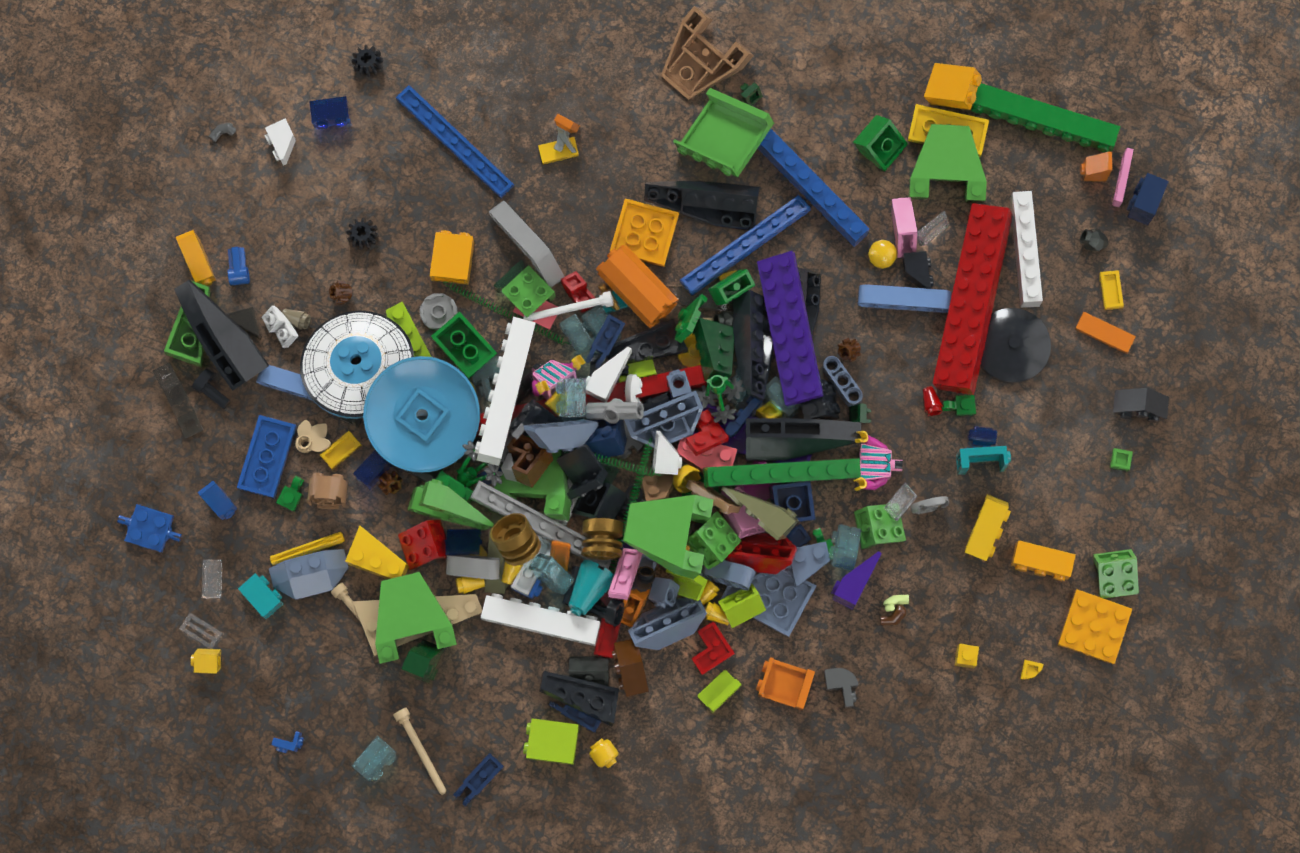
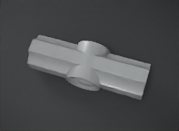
M617 398L612 399L610 402L587 403L585 406L587 419L606 420L612 424L617 423L619 420L642 419L644 416L642 403L623 402Z

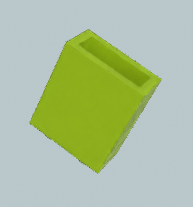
M532 718L531 723H527L526 734L529 735V740L524 743L523 754H526V758L530 760L574 765L579 725Z

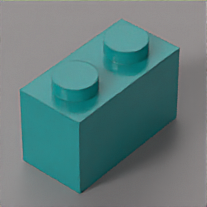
M255 573L238 590L261 616L267 620L283 605L280 600L283 597L276 589L272 591L268 587L270 582L263 575L259 577Z

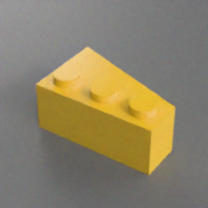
M986 494L985 502L966 545L965 553L987 561L988 557L992 558L996 549L993 546L995 539L999 540L1003 529L1000 528L1002 522H1007L1011 512L1008 510V502Z
M359 526L345 562L350 566L385 579L406 575L409 568L407 563Z

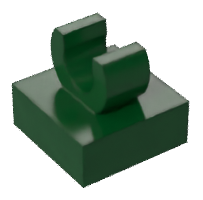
M755 82L750 86L744 83L739 87L743 91L741 93L743 102L753 106L763 97L760 87Z
M857 404L849 407V421L860 422L861 425L870 423L871 420L867 419V413H870L871 409L867 408V404Z

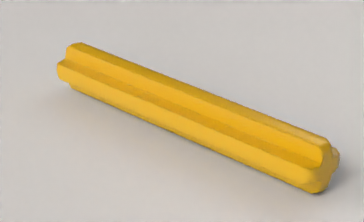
M338 532L270 556L271 564L275 566L285 560L312 554L343 543L345 541L342 532Z

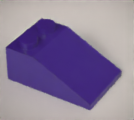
M878 551L845 575L841 582L837 580L831 592L834 595L832 600L853 610L882 553Z

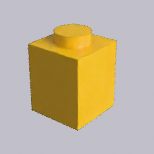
M959 644L956 650L954 666L974 669L977 666L979 647Z
M197 649L194 655H191V666H194V673L217 674L221 669V649Z

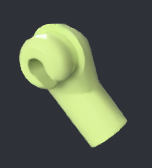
M893 595L883 603L885 605L884 610L886 612H893L895 610L894 605L909 604V595Z

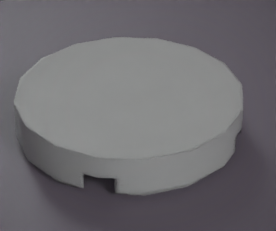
M434 293L427 296L420 306V317L424 325L435 331L439 330L458 313L454 300L443 293Z
M947 496L919 501L912 504L910 508L913 514H923L937 510L940 505L941 508H945L950 503Z

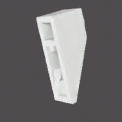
M630 347L625 348L594 371L591 377H587L584 383L586 394L603 402L608 401L632 354Z

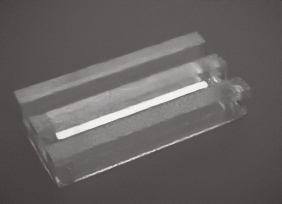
M192 613L188 614L179 628L210 649L214 648V645L219 641L218 639L223 635L222 632ZM191 618L216 633L215 637L189 622ZM187 625L212 640L209 644L185 627Z

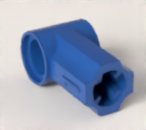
M244 247L228 249V280L230 286L249 284L250 276L248 267H246Z

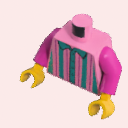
M577 355L571 360L570 364L559 363L555 360H550L543 366L536 363L532 367L533 394L537 397L543 395L548 400L556 389L565 394L578 385L575 371L579 370L581 365L586 363L582 356Z
M857 431L856 433L860 434L861 439H855V442L863 444L860 445L859 451L861 477L853 480L859 483L855 491L861 489L876 490L886 484L887 480H890L891 471H902L903 460H892V450H889L885 444L869 436L865 431Z

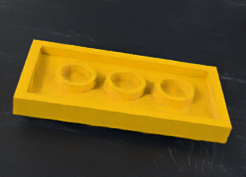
M919 104L915 105L908 136L909 142L924 144L931 124L970 126L978 155L981 157L989 124L988 119Z

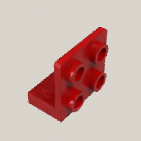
M426 520L398 534L410 570H414L434 559L447 558V554H452L441 520Z

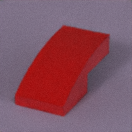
M576 271L560 279L561 284L573 303L595 298L587 289L585 280ZM592 307L581 309L580 311L583 313Z

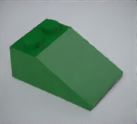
M460 311L431 336L432 341L468 379L497 355V352Z

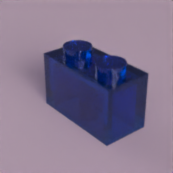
M346 96L309 101L311 121L314 128L322 130L327 129L328 126L344 127L351 123L349 101Z
M374 450L353 475L366 488L371 490L379 481V477L393 465Z

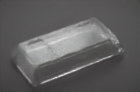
M945 211L917 232V240L920 246H925L950 226Z
M905 482L884 509L895 521H898L918 496Z
M222 559L203 560L202 598H221Z

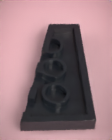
M671 319L615 343L607 359L608 361L627 347L632 349V354L626 364L688 353V348L684 341L680 343L675 340V328L677 325L674 319Z
M543 671L539 692L611 727L614 725L619 688Z

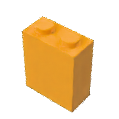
M934 63L924 98L930 105L971 110L972 104L976 100L977 88L981 84V74L975 67Z
M442 230L441 233H435L429 275L431 281L469 285L475 243L471 234L461 232L458 235L446 230Z

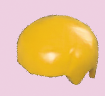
M883 239L874 242L868 252L869 260L877 268L884 269L890 267L897 258L895 245Z
M685 465L678 469V475H673L675 489L680 493L691 492L690 489L686 488L688 480L699 481L701 479L699 475L700 470L690 465Z

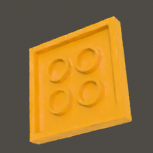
M625 198L610 251L613 249L617 250L622 245L628 246L641 261L665 267L679 212Z
M1076 589L1058 645L1114 665L1132 608Z

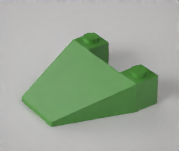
M931 124L909 179L908 197H911V199L927 200L929 198L930 180L966 182L965 202L984 203L986 201L987 181L970 126Z
M560 450L557 453H552L554 460L533 488L520 482L506 480L504 474L501 476L502 484L497 482L494 487L517 500V497L545 498L544 514L553 520L569 521L572 501L567 495L569 491L567 475L557 463L558 457L563 455Z
M432 479V481L426 482L425 485L413 488L407 511L480 530L490 529L494 525L493 522L452 489L444 486L442 481Z
M689 495L631 503L629 505L623 542L672 573L694 579L701 574L704 555L686 550L690 522L694 521L704 524L709 520L714 499L699 495Z
M420 572L381 581L375 642L380 664L400 658L396 639L432 630L437 649L457 645L450 619Z

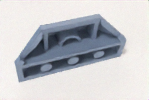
M695 390L644 411L642 419H627L624 421L631 438L644 444L649 443V446L654 448L656 431H661L670 443L693 435L703 406Z
M578 420L524 425V430L538 447L547 449L549 453H557L558 449L573 451L574 448L584 445L598 427V422Z
M345 550L320 551L285 560L269 568L273 587L295 600L332 591L349 569L348 564L345 562Z
M676 598L674 608L666 607L661 609L656 607L642 613L628 632L635 647L660 650L694 634L707 613L700 600Z

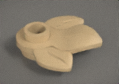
M304 420L297 429L299 437L295 442L298 451L301 453H308L311 450L322 452L329 448L331 442L325 438L328 432L326 423L311 426L309 421ZM304 442H309L306 447L302 446Z

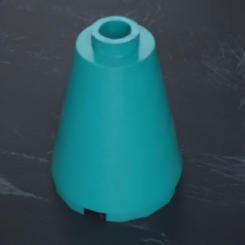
M583 560L580 564L569 602L570 611L577 616L581 614L586 615L609 590L614 577L611 571L606 568L602 570L598 567V563L590 560Z

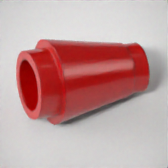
M932 386L924 388L922 390L924 411L928 416L941 414L943 405Z

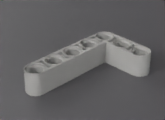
M504 200L489 211L496 224L531 260L539 276L551 288L559 283L561 278L565 277L549 248Z

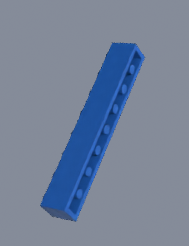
M770 129L757 149L855 247L868 235L869 228Z

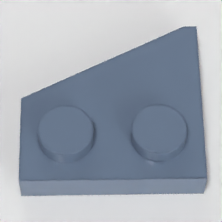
M826 542L797 547L791 564L796 587L800 586L805 580L830 562Z

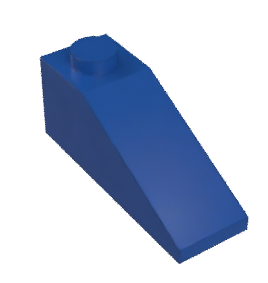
M214 481L197 492L221 520L231 518L235 514V510L238 509L224 490Z

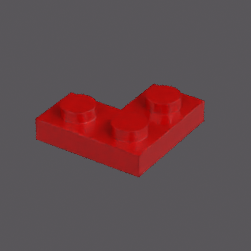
M708 409L701 413L696 425L699 432L686 438L685 443L695 456L728 442L729 436L720 424L714 422L715 418Z
M714 621L697 631L707 649L691 658L701 675H704L735 655Z

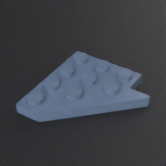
M791 565L776 575L767 573L757 574L751 583L760 594L766 611L753 618L788 638L816 588V585L807 580L796 587ZM727 586L721 599L737 592L740 589Z

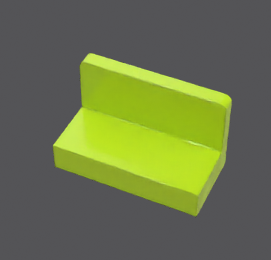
M653 359L627 364L629 365V375L636 374L639 378L657 375ZM620 376L618 379L619 383L625 382L627 376Z
M668 569L666 570L668 574L674 577L673 581L680 585L679 596L695 601L700 600L708 581L700 575L691 579L676 575Z
M751 584L749 590L740 589L718 601L732 628L766 611L760 594L753 584Z
M723 670L698 694V698L714 713L742 684L737 679H734L727 670Z

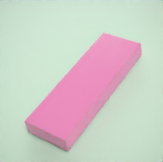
M1127 148L1123 153L1112 203L1114 207H1120L1123 202L1134 150L1131 148Z
M622 549V557L619 558L608 592L609 597L628 600L642 557V553L638 550Z

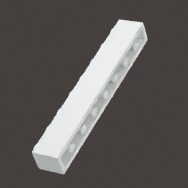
M513 317L512 324H507L505 334H508V339L503 340L501 347L504 355L503 357L499 356L497 367L500 368L499 374H494L492 384L496 385L495 390H490L488 401L491 402L490 408L486 407L483 417L487 419L486 425H481L479 435L482 436L481 442L477 441L474 452L478 453L477 461L500 465L535 322Z

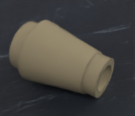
M290 309L282 311L294 327L300 330L308 328L311 316L307 312Z

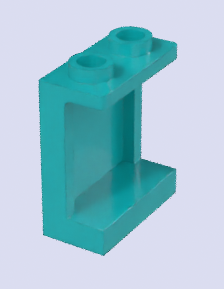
M1007 446L960 449L956 455L957 475H965L969 469V463L998 461L1000 472H1004L1009 463H1011V453L1007 451Z

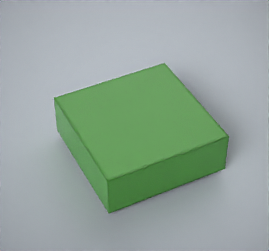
M1113 448L1110 468L1130 471L1133 452Z

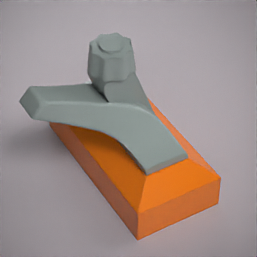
M557 113L554 121L557 125L558 137L554 149L561 152L566 144L572 153H576V149L569 140L570 133H576L580 125Z

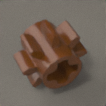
M337 280V283H333L329 288V296L332 300H336V304L348 302L353 294L352 287L346 284V281Z
M848 337L837 345L839 347L838 354L843 361L848 359L849 362H853L857 357L861 356V346L856 339L850 341Z
M385 471L379 477L380 484H378V487L386 495L389 492L395 495L402 488L400 482L403 479L395 471H392V473Z

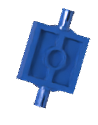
M136 504L131 518L119 515L118 518L125 521L117 520V523L128 526L124 541L155 551L163 552L165 543L169 539L180 542L181 539L174 536L182 538V534L172 531L173 515Z

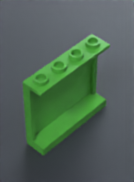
M709 88L706 95L710 100L682 141L674 140L673 142L680 154L684 156L690 155L699 163L703 161L712 169L718 168L725 175H733L738 178L773 126L774 121L769 113Z

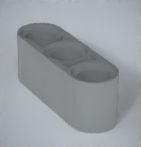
M447 554V575L490 580L499 579V558Z

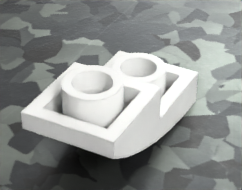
M271 306L262 316L268 331L275 332L283 348H288L298 337L289 320L277 307Z
M636 374L627 375L625 385L626 402L641 403L639 398L635 396L642 393V382Z

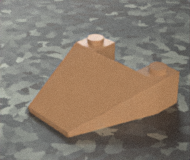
M696 6L682 20L661 74L668 83L688 100L743 70L754 56L738 42H735L724 55L701 35L713 19Z

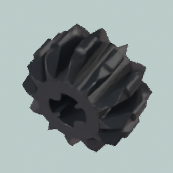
M365 45L364 50L358 47L359 53H353L355 59L351 60L352 65H354V71H359L360 76L366 73L367 77H370L372 72L377 75L376 69L382 70L381 63H383V58L380 57L381 52L379 50L376 51L374 46L368 49V46Z
M362 218L361 222H359L358 219H355V225L349 223L350 230L346 231V234L349 235L347 240L352 242L354 248L359 245V249L363 250L364 245H366L370 249L369 243L376 244L374 238L379 237V234L375 232L378 228L376 225H373L372 220L366 222V219ZM365 231L366 234L364 236L362 234L361 236L359 235L360 232L364 233Z

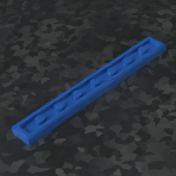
M410 85L396 97L397 101L498 197L502 198L514 187V184Z
M799 195L684 276L680 279V283L691 296L811 211V207Z

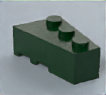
M699 317L692 335H695L697 342L695 346L700 353V364L705 381L714 375L726 376L729 379L732 375L733 327Z
M423 639L421 643L417 644V647L414 646L409 650L401 669L407 675L429 684L437 676L438 670L436 667L444 648L437 649L436 644Z

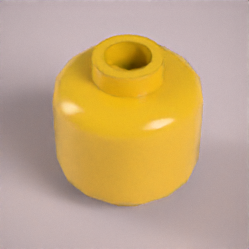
M601 738L590 747L589 755L598 767L606 766L609 768L617 762L615 758L618 756V751L610 740H603Z

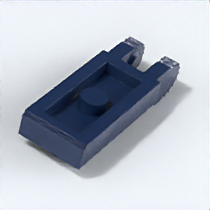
M608 314L590 347L591 350L585 362L589 363L593 358L594 352L597 351L602 355L597 360L595 368H600L605 357L609 355L625 323Z
M752 396L748 398L746 408L744 410L741 408L735 415L736 420L729 422L725 429L729 438H734L745 425L746 418H750L764 400L760 401Z
M550 701L548 704L550 707L561 712L563 716L593 733L597 731L601 724V721L568 705L562 708L555 702Z
M489 753L468 775L453 795L456 798L461 796L468 787L472 792L462 803L464 806H467L495 778L504 766Z

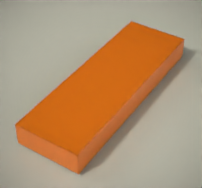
M1086 312L1082 313L1075 330L1125 354L1128 353L1136 337Z

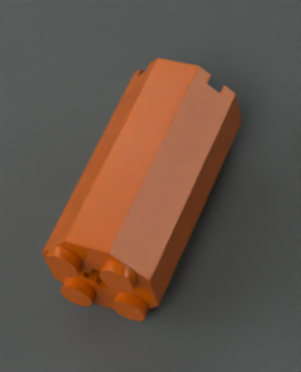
M622 245L617 250L613 249L610 251L606 262H602L596 268L598 275L649 328L660 323L658 319L668 316L678 304L679 299L628 246Z

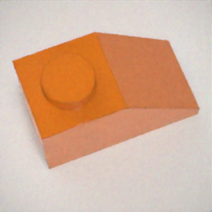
M1112 152L1086 157L1083 164L1080 165V175H1083V181L1106 182L1112 171Z
M637 588L631 590L628 600H623L624 613L621 623L633 627L648 599L651 588L644 592H639Z

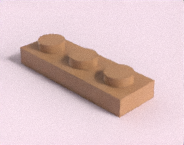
M688 480L686 488L690 489L693 495L714 499L713 506L719 507V511L724 514L739 513L741 506L711 487H704V483L701 481Z

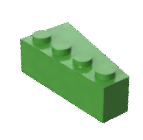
M192 281L210 298L208 286ZM180 307L164 352L167 356L202 368L204 348L194 333L182 307Z

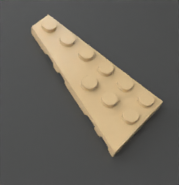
M476 594L436 596L452 625L482 613V607ZM379 600L353 601L374 656L378 655L375 642ZM433 630L396 639L397 647L433 633Z

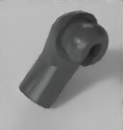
M229 122L219 124L208 137L213 142H216L224 133L232 136L236 132V128Z

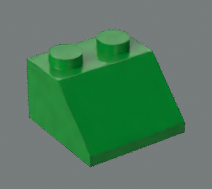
M876 115L853 141L860 153L882 171H886L908 145L892 121Z

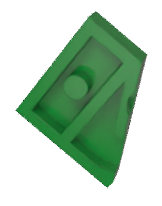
M703 294L695 299L686 309L683 308L678 314L679 320L675 328V340L680 343L693 333L696 322L702 313L698 308L706 303L708 299Z

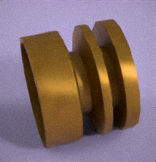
M512 513L504 516L493 525L490 531L492 541L509 565L516 566L527 563L538 554L541 548V541L523 514Z
M593 518L583 521L582 535L591 539L582 541V546L584 547L581 549L582 556L596 560H610L622 557V550H620L622 542L614 539L623 537V522L606 518Z

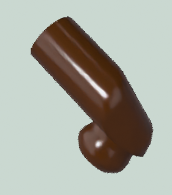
M897 605L891 615L880 616V625H898L906 616L905 607Z

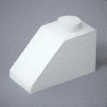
M656 431L652 469L653 471L655 469V473L678 475V469L682 467V457L679 456L677 450L661 431Z

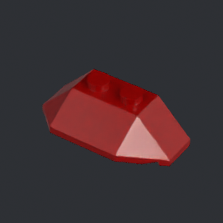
M758 533L741 538V542L724 560L748 566L759 573L776 575L792 564L797 547L788 538L776 540L770 534Z

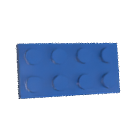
M259 415L237 484L238 489L275 499L297 427L296 424Z

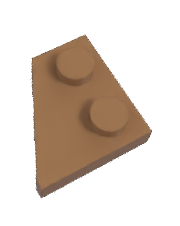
M659 473L662 476L654 474L652 477L649 475L641 478L643 479L642 485L645 500L652 501L669 498V494L674 488V474Z

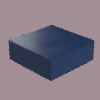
M801 524L793 528L786 536L796 547H802L812 540Z

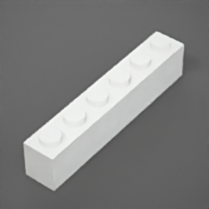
M1032 191L1013 192L1010 197V205L1013 215L1012 226L1020 307H1040L1043 298Z
M492 593L491 596L486 595L481 614L483 621L596 646L601 624L600 621H597V617L586 615V618L573 614L571 611H567V614L559 612L560 609L548 606V609L540 608L541 605L538 603L529 602V605L521 603L522 600L516 598L505 600L499 594Z

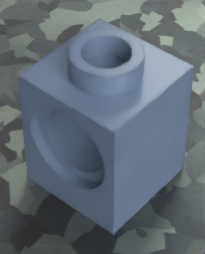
M674 370L666 376L672 399L692 392L685 370L681 372L680 370ZM680 380L684 385L681 388H676L673 386V383Z
M655 577L648 599L655 603V607L661 609L666 607L674 608L680 585L671 579Z

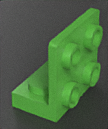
M529 265L502 289V293L526 317H529L547 299L551 302L556 298L555 291Z
M897 503L866 506L854 512L862 549H868L878 544L903 542L906 540Z
M715 512L697 531L688 535L687 545L693 552L704 555L703 564L709 570L723 562L741 542V539L720 513Z
M1132 549L1093 554V562L1098 568L1100 598L1104 599L1139 593L1137 558Z

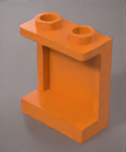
M770 657L769 661L765 660L762 672L765 675L763 680L759 679L756 690L759 691L758 696L803 711L815 671L805 670L780 662Z

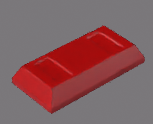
M602 618L594 655L613 659L612 651L615 650L614 643L617 642L620 624L614 627L607 624L605 619Z

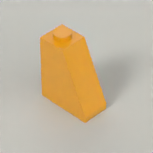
M194 230L176 236L194 281L210 286L212 282L216 281V278Z

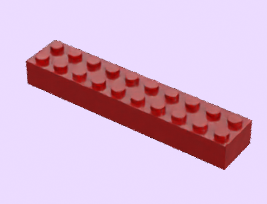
M972 203L933 378V385L937 390L970 395L975 393L1013 218L1010 209L1007 207Z

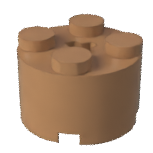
M313 473L312 478L309 479L307 503L311 506L312 503H315L317 508L335 510L339 509V505H342L344 508L346 506L348 482L340 474L324 476L322 473Z

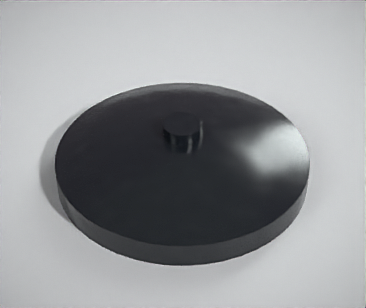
M1005 308L992 313L980 367L990 377L1003 383L1016 384L1034 378L1043 370L1051 353V339L1046 326L1037 316L1019 308Z

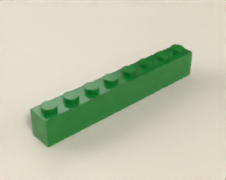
M982 83L977 88L976 100L971 107V111L974 113H985L993 119L1001 118L1013 125H1023L1029 130H1040L1045 135H1056L1064 141H1075L1081 146H1091L1103 153L1112 152L1121 127Z
M860 458L703 468L704 487L861 477Z

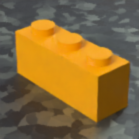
M1018 540L1015 545L1011 566H1014L1015 570L1026 572L1030 570L1034 571V574L1045 577L1050 575L1053 576L1054 580L1065 581V579L1068 580L1071 577L1076 554Z

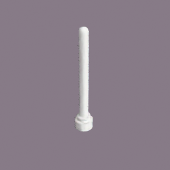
M611 291L603 292V295H600L599 298L534 312L529 317L524 315L523 319L533 321L598 305L611 307L614 306Z

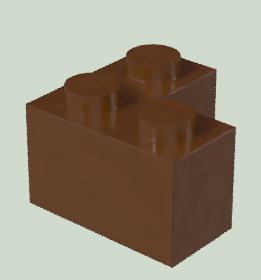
M522 434L518 439L514 437L507 446L509 453L512 454L515 461L511 468L516 481L533 488L554 460L552 453L547 452V449L538 447L532 438Z
M632 639L614 643L616 651H612L616 673L617 675L621 674L622 677L618 678L620 690H625L626 697L649 692L639 647H635Z

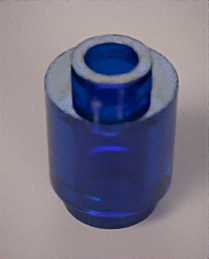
M973 426V430L969 429L968 441H971L972 445L990 447L991 445H996L997 430H993L990 427Z

